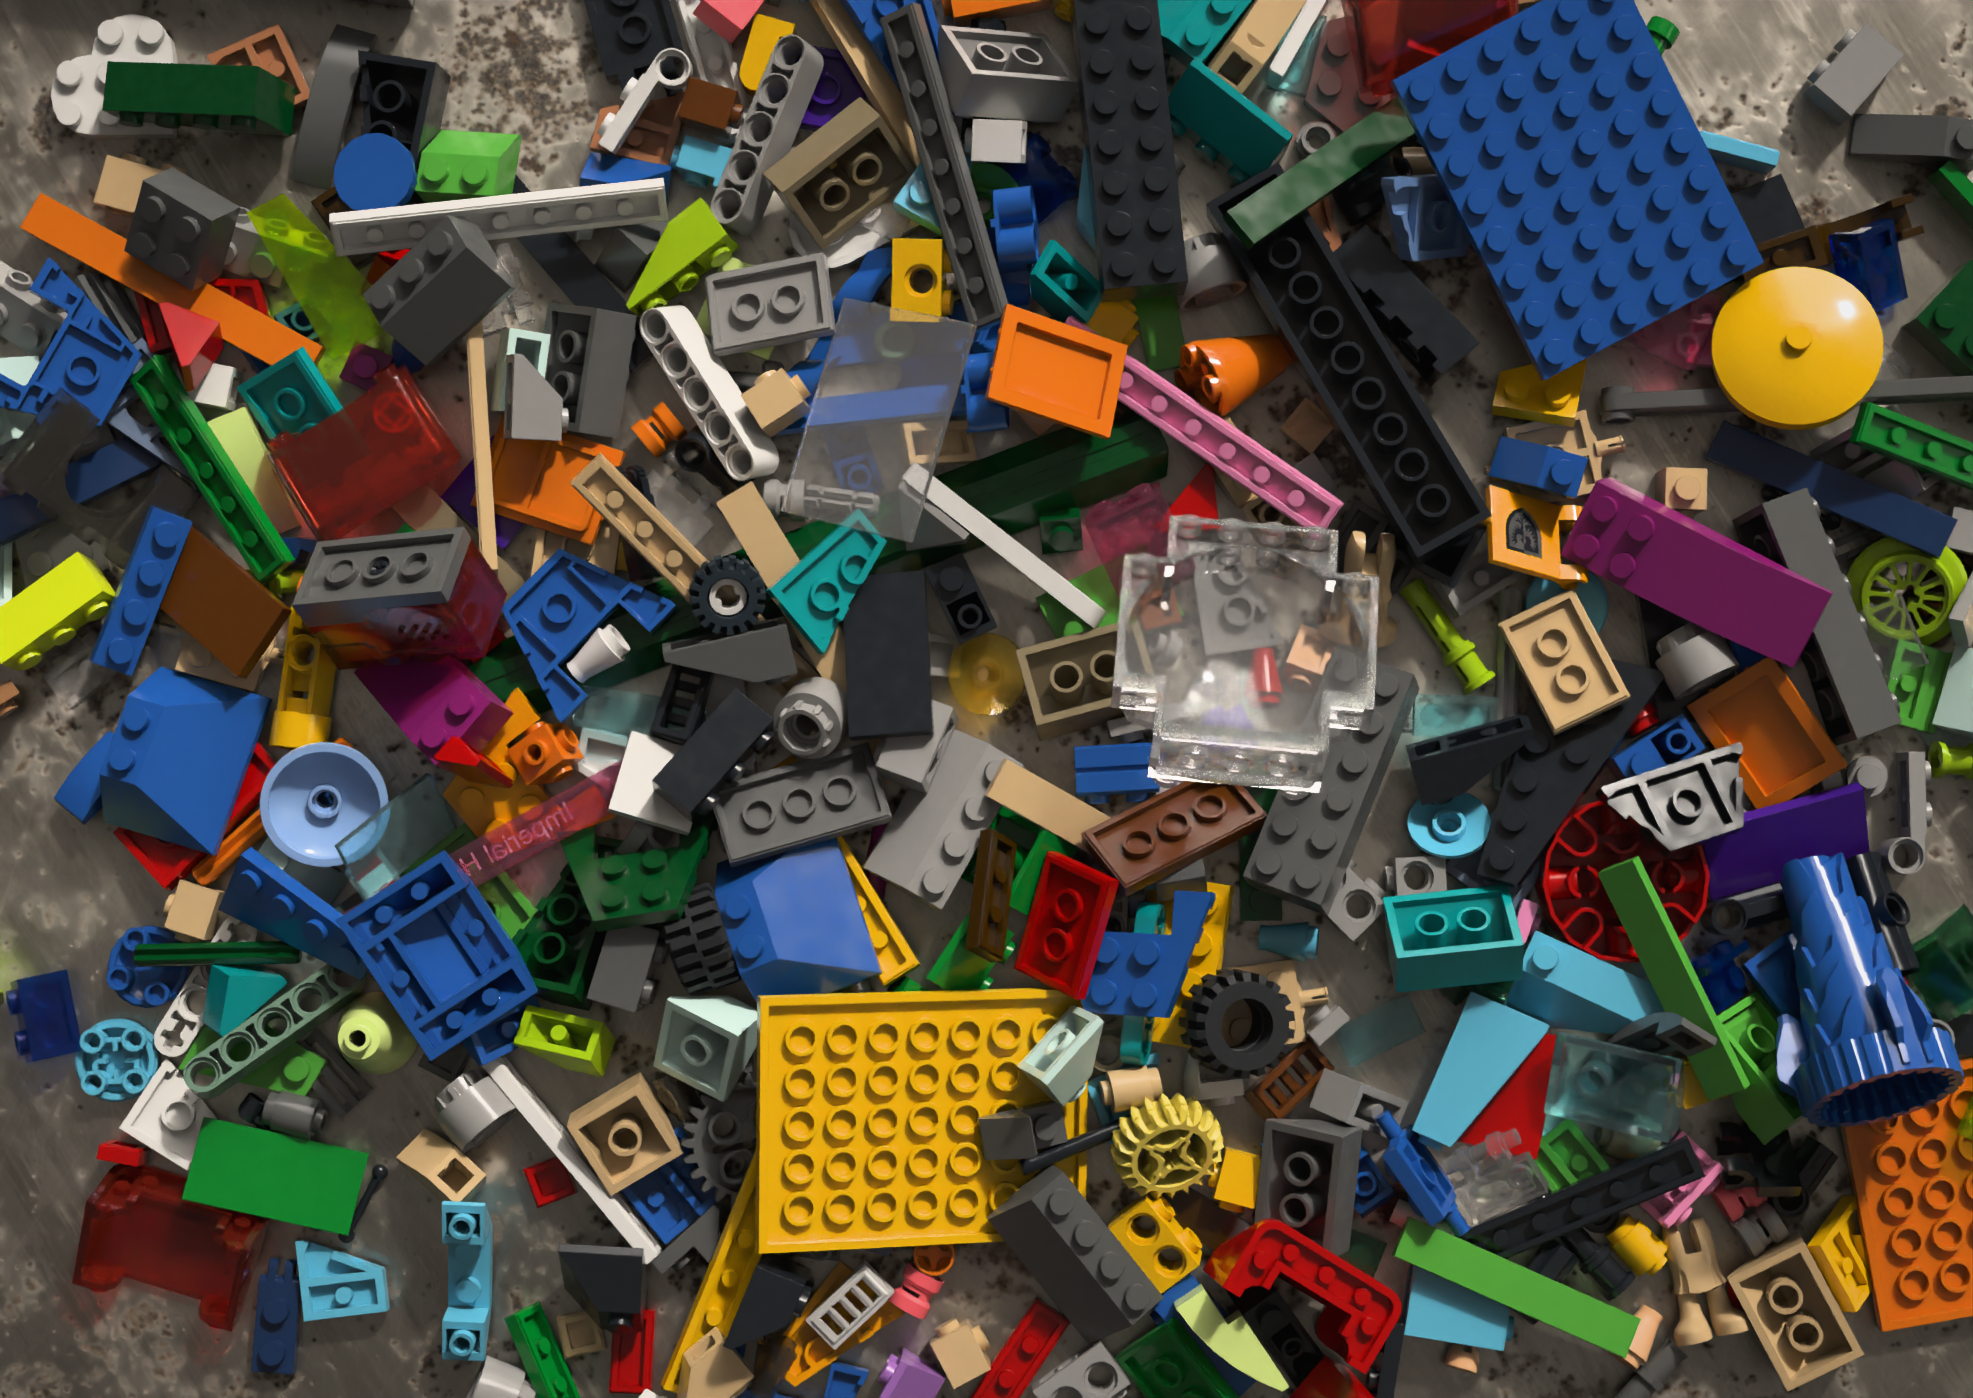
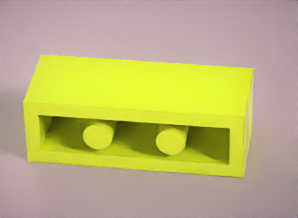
M77 551L0 607V663L17 671L32 668L42 660V655L55 645H62L70 641L76 635L77 629L89 621L102 618L108 613L109 606H111L115 596V591L95 560Z

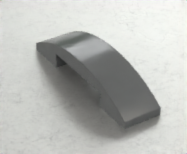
M339 24L335 26L319 63L306 104L296 147L292 172L293 181L325 190L334 186V166L342 151L341 145L362 77L361 66H359L358 50L373 52L377 40L376 34Z
M1672 1012L1654 1013L1635 1020L1610 1036L1584 1061L1582 1069L1616 1089L1639 1079L1643 1064L1675 1050H1679L1690 1057L1715 1046L1717 1038L1679 1014Z

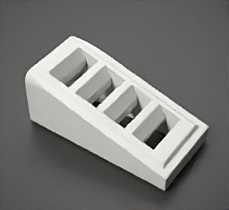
M864 1260L805 1321L836 1350L894 1294V1289ZM861 1279L877 1294L872 1300L857 1285ZM849 1290L865 1305L861 1311L845 1296ZM837 1302L854 1317L849 1323L832 1307ZM825 1313L842 1328L837 1335L821 1319Z

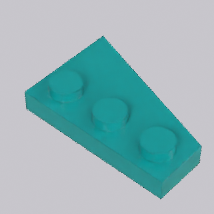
M861 509L849 516L766 590V593L819 655L824 654L831 642L832 634L839 622L844 619L849 610L850 602L859 586L864 583L887 542Z

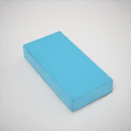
M1703 130L1700 131L1715 162L1765 175L1777 166L1780 152L1776 149Z

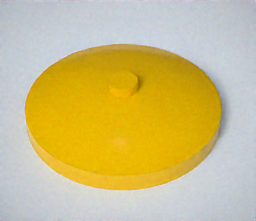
M1787 267L1771 270L1743 284L1730 296L1722 307L1715 322L1711 341V362L1714 375L1729 401L1738 410L1755 421L1767 426L1787 430H1805L1825 426L1853 411L1873 387L1883 356L1882 329L1874 309L1864 295L1839 276L1808 267Z

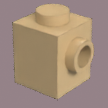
M783 368L763 373L754 381L755 386L740 395L761 429L770 438L812 411L805 400L811 394L798 374L791 378Z
M1665 467L1655 473V500L1694 520V515L1707 510L1708 469Z
M190 879L179 880L175 894L171 893L168 896L163 909V916L167 917L164 928L176 931L174 938L186 943H199L200 939H213L223 913L218 908L225 890L209 885L203 886L199 882Z
M953 1318L934 1329L936 1336L931 1338L930 1345L953 1389L991 1370V1362L985 1352L986 1349L990 1348V1344L980 1325L972 1328L968 1318L960 1323L956 1318Z

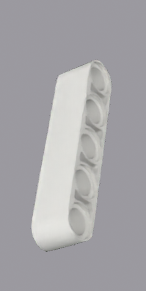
M682 305L646 310L640 318V333L727 473L737 481H745L774 473L779 463V453L771 438L761 429L740 396L742 394L721 359L713 353L712 345L691 312Z

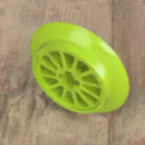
M1887 537L1871 544L1861 552L1847 574L1852 587L1851 597L1856 610L1864 617L1868 626L1867 637L1887 647L1892 646L1893 639H1904L1927 646L1945 637L1951 632L1948 617L1968 581L1964 566L1956 554L1947 546H1945L1938 560ZM1907 562L1906 574L1904 576L1900 575L1895 565L1896 563ZM1914 562L1923 564V567L1916 576H1912ZM1890 567L1896 579L1892 580L1880 572ZM1929 570H1933L1938 575L1922 582ZM1874 580H1878L1888 586V588L1871 586ZM1940 584L1944 586L1943 592L1926 591ZM1907 585H1912L1914 594L1917 597H1909L1906 602H1901L1900 595L1896 590H1904ZM1870 596L1887 597L1874 604L1870 602ZM1924 600L1942 601L1939 608H1935ZM1892 606V608L1889 610V612L1886 614L1884 618H1881L1876 613L1882 609ZM1917 608H1922L1933 616L1924 621ZM1898 611H1902L1901 624H1891V620ZM1908 612L1913 613L1918 623L1917 625L1906 626Z

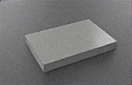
M824 252L704 275L713 353L717 357L836 334L828 262Z

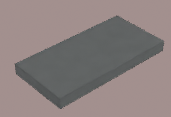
M868 742L831 752L821 758L806 759L740 778L733 786L726 783L718 792L717 796L720 799L713 808L731 868L892 822V815Z

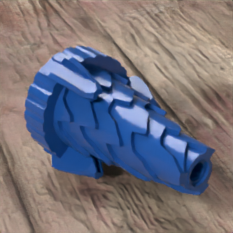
M1840 852L1831 857L1817 855L1800 860L1794 859L1784 864L1782 867V890L1794 933L1788 935V940L1796 963V981L1800 995L1801 1022L1789 1014L1777 1017L1779 1027L1776 1035V1077L1780 1089L1797 1098L1802 1116L1807 1118L1809 1123L1822 1127H1850L1893 1119L1918 1111L1954 1093L1963 1084V1079L1965 1078L1952 1037L1946 1030L1942 1031L1941 1028H1933L1931 1015L1924 1003L1905 983L1899 967L1894 968L1883 933L1876 934L1865 900L1862 896L1856 895L1844 854Z

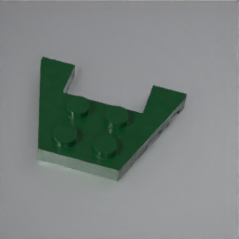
M712 809L705 817L699 814L693 820L688 836L679 833V846L652 849L650 851L625 855H612L599 859V837L595 827L558 832V839L597 932L680 920L696 883V870L700 860L706 858L709 851V839L712 831H717L719 826L714 809Z

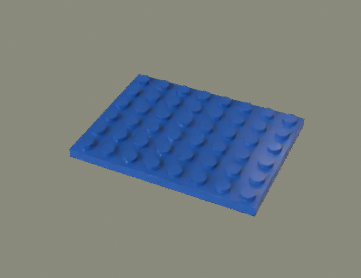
M1542 0L1389 82L1541 381L1549 379L1764 263L1634 0Z

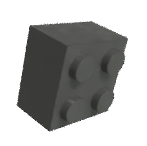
M171 167L143 180L124 251L193 291L221 277L241 207Z
M648 924L608 930L587 998L634 1013L643 1010L649 1004H653L660 984V980L654 979L658 965H665L669 956L662 928Z

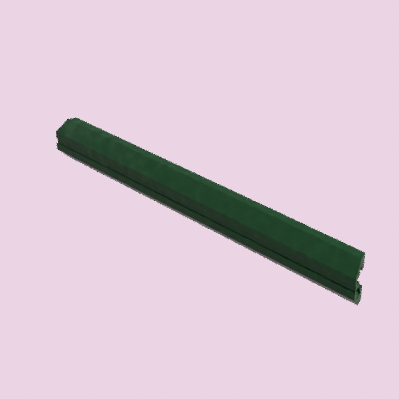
M1131 410L1120 422L1115 419L1113 420L1111 436L1107 440L1064 427L935 477L1012 537L1038 527V512L1078 507L1081 511L1160 481L1167 476L1169 448L1161 430ZM899 490L880 497L882 500L880 514L875 518L867 517L887 541L868 575L921 571L960 552L964 555L988 546L931 502L970 533V539L964 545L907 551ZM837 513L786 532L784 535L799 560H801L852 514ZM744 549L729 554L736 555V559L742 560V558L748 560L750 565L754 567ZM662 579L643 588L660 597L671 600L678 608L653 634L645 629L621 605L598 627L604 629L610 624L625 638L630 651L624 655V661L590 677L584 683H580L569 671L567 663L577 655L590 639L589 637L560 668L585 693L592 696L671 666L672 663L664 661L662 644L712 633V628L708 626L706 628L703 627L698 617L695 618L691 604L666 579ZM764 583L765 592H766V590H767L768 588H767L766 584ZM766 593L763 617L769 620L784 616L781 609ZM515 635L503 640L477 662L473 663L470 660L468 669L503 703L507 701L511 692L519 687L540 715L553 710Z

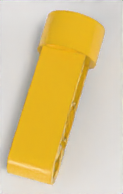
M291 606L292 612L289 618L277 710L273 711L269 746L294 750L306 744L329 742L332 718L329 717L339 647L324 626L307 627L293 606ZM312 632L317 633V636H311ZM312 647H314L315 657L310 664H308V652ZM303 692L308 693V699H302Z

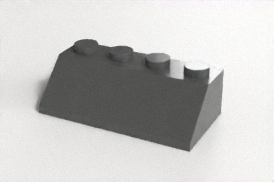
M1054 1165L1042 1168L986 1217L1088 1344L1133 1326L1164 1298L1066 1174Z

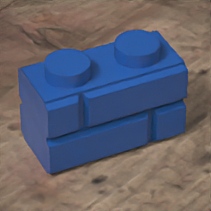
M1157 742L1073 747L1076 797L1085 796L1086 804L1110 803L1109 795L1126 794V802H1143L1151 798V793L1160 792Z

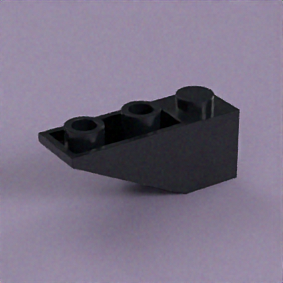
M1272 1285L1270 1290L1261 1286H1251L1244 1290L1241 1297L1226 1290L1243 1317L1295 1387L1298 1388L1325 1355L1275 1286Z

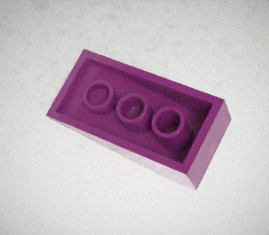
M402 640L397 653L367 656L353 672L410 741L437 767L453 774L455 773L433 759L434 755L452 736H458L479 751H482L514 714L449 649L427 650Z

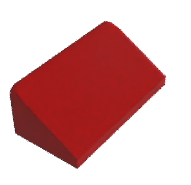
M452 736L433 757L436 762L466 781L507 789L514 785L512 783L513 780L491 758L458 736Z

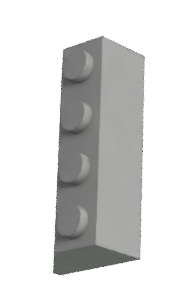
M955 729L928 793L925 794L908 787L892 815V822L887 823L862 868L929 908L942 910L979 846L980 830L989 828L1001 807V804L986 797L984 794L1003 758L1022 768L1024 765L992 745Z

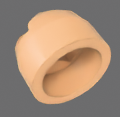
M1453 1343L1447 1351L1444 1365L1477 1374L1480 1362L1477 1347L1468 1346L1467 1351L1464 1352V1345Z

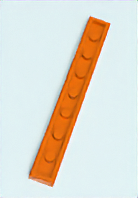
M43 193L39 194L20 226L26 233L158 305L169 302L219 322L222 339L225 342L269 366L302 346L317 366L326 351L323 346L208 283L191 291L125 252L127 239Z

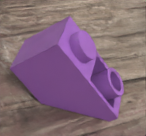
M903 1347L898 1357L893 1354L889 1355L879 1373L880 1377L877 1383L882 1385L879 1398H935L946 1379V1373Z

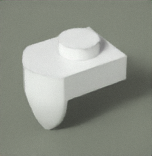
M1189 1054L1183 1079L1185 1100L1194 1096L1196 1100L1210 1099L1211 1106L1234 1104L1236 1103L1235 1096L1245 1095L1243 1079L1232 1076L1201 1080L1198 1060L1193 1059Z

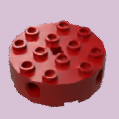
M1600 800L1579 805L1572 810L1570 817L1558 829L1540 858V873L1534 887L1542 916L1561 941L1598 959L1624 963L1640 962L1598 873L1607 867L1639 856L1681 941L1689 934L1693 925L1698 922L1706 908L1710 873L1702 845L1664 857Z

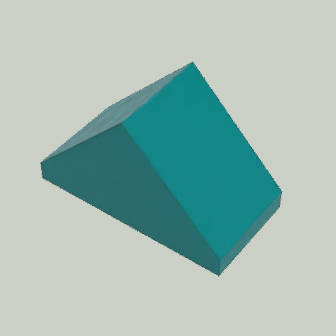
M211 965L202 1022L208 1029L222 1038L241 1025L287 984V981L284 977L266 966Z

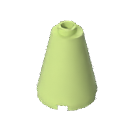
M370 992L360 995L344 1008L338 1019L336 1027L338 1048L344 1059L361 1072L374 1075L393 1072L404 1066L416 1051V1039L384 992Z

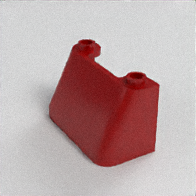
M1274 1218L1263 1219L1219 1245L1203 1268V1271L1219 1285L1238 1297H1241L1244 1290L1251 1286H1261L1270 1290L1276 1278L1279 1277L1323 1304L1324 1306L1315 1322V1333L1318 1339L1326 1347L1344 1358L1347 1364L1365 1375L1401 1314V1301L1392 1289L1287 1224Z

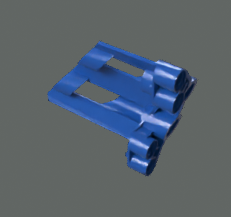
M1032 186L990 190L994 207V219H990L991 227L986 229L1008 304L1030 311V307L1034 302L1031 295L1030 273L1040 258L1038 250L1039 229ZM940 236V237H935V238H930V239H944V238ZM892 246L868 251L858 271L845 282L832 302L836 334L820 337L808 357L804 361L796 363L787 372L791 378L798 374L811 395L805 400L812 411L776 435L967 415L968 429H965L966 433L1009 429L1010 407L985 399L1000 324L979 333L971 332L960 298L954 301L952 315H946V323L904 322L915 332L918 339V350L909 362L900 365L903 371V378L895 391L813 399L820 382L829 370L888 363L880 356L876 348V336L885 324L891 322V312L871 314V309L879 291L888 279L892 277ZM921 269V270L918 271L917 273H923V272H929V271L926 270V269Z

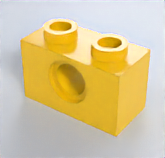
M892 238L891 322L946 323V315H952L954 295L953 290H947V273H953L944 239ZM921 269L928 270L933 276V286L926 293L918 291L914 285V277Z

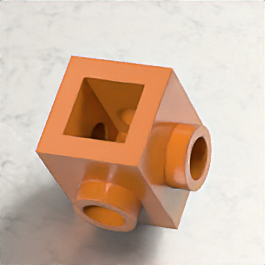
M540 721L524 731L526 737L507 750L526 786L562 781L574 772L572 766L584 759L578 748L579 741L575 733L566 724L547 723L546 721Z

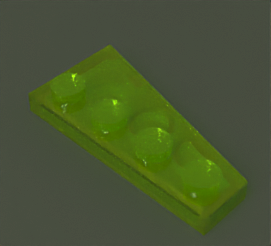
M284 193L247 212L248 217L332 360L385 331L363 297V294L372 285L344 256L336 255L335 246Z

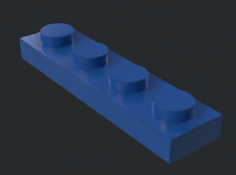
M150 505L89 659L92 663L130 676L133 675L193 522L191 520Z

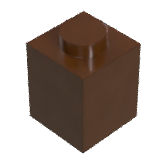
M690 77L678 117L682 126L729 139L732 128L738 130L741 125L745 106L740 104L741 100L737 90Z

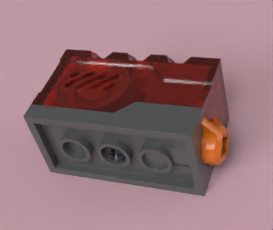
M465 527L319 541L316 543L304 576L297 583L296 596L292 606L315 638H318L322 643L323 649L337 668L343 670L364 668L371 665L375 660H378L385 666L401 665L412 656L422 663L437 662L446 657L448 653L459 660L486 657L507 592Z

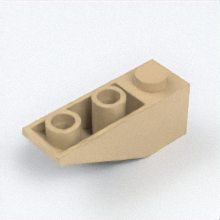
M1254 0L1205 66L1243 94L1262 69L1307 0Z

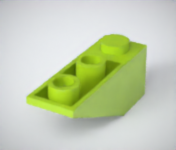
M701 197L669 221L626 303L628 309L641 318L642 314L648 309L667 306V303L679 293L687 292L694 288L701 276L713 267L725 264L731 258L732 253L740 247L729 230L718 222L711 212L710 206Z

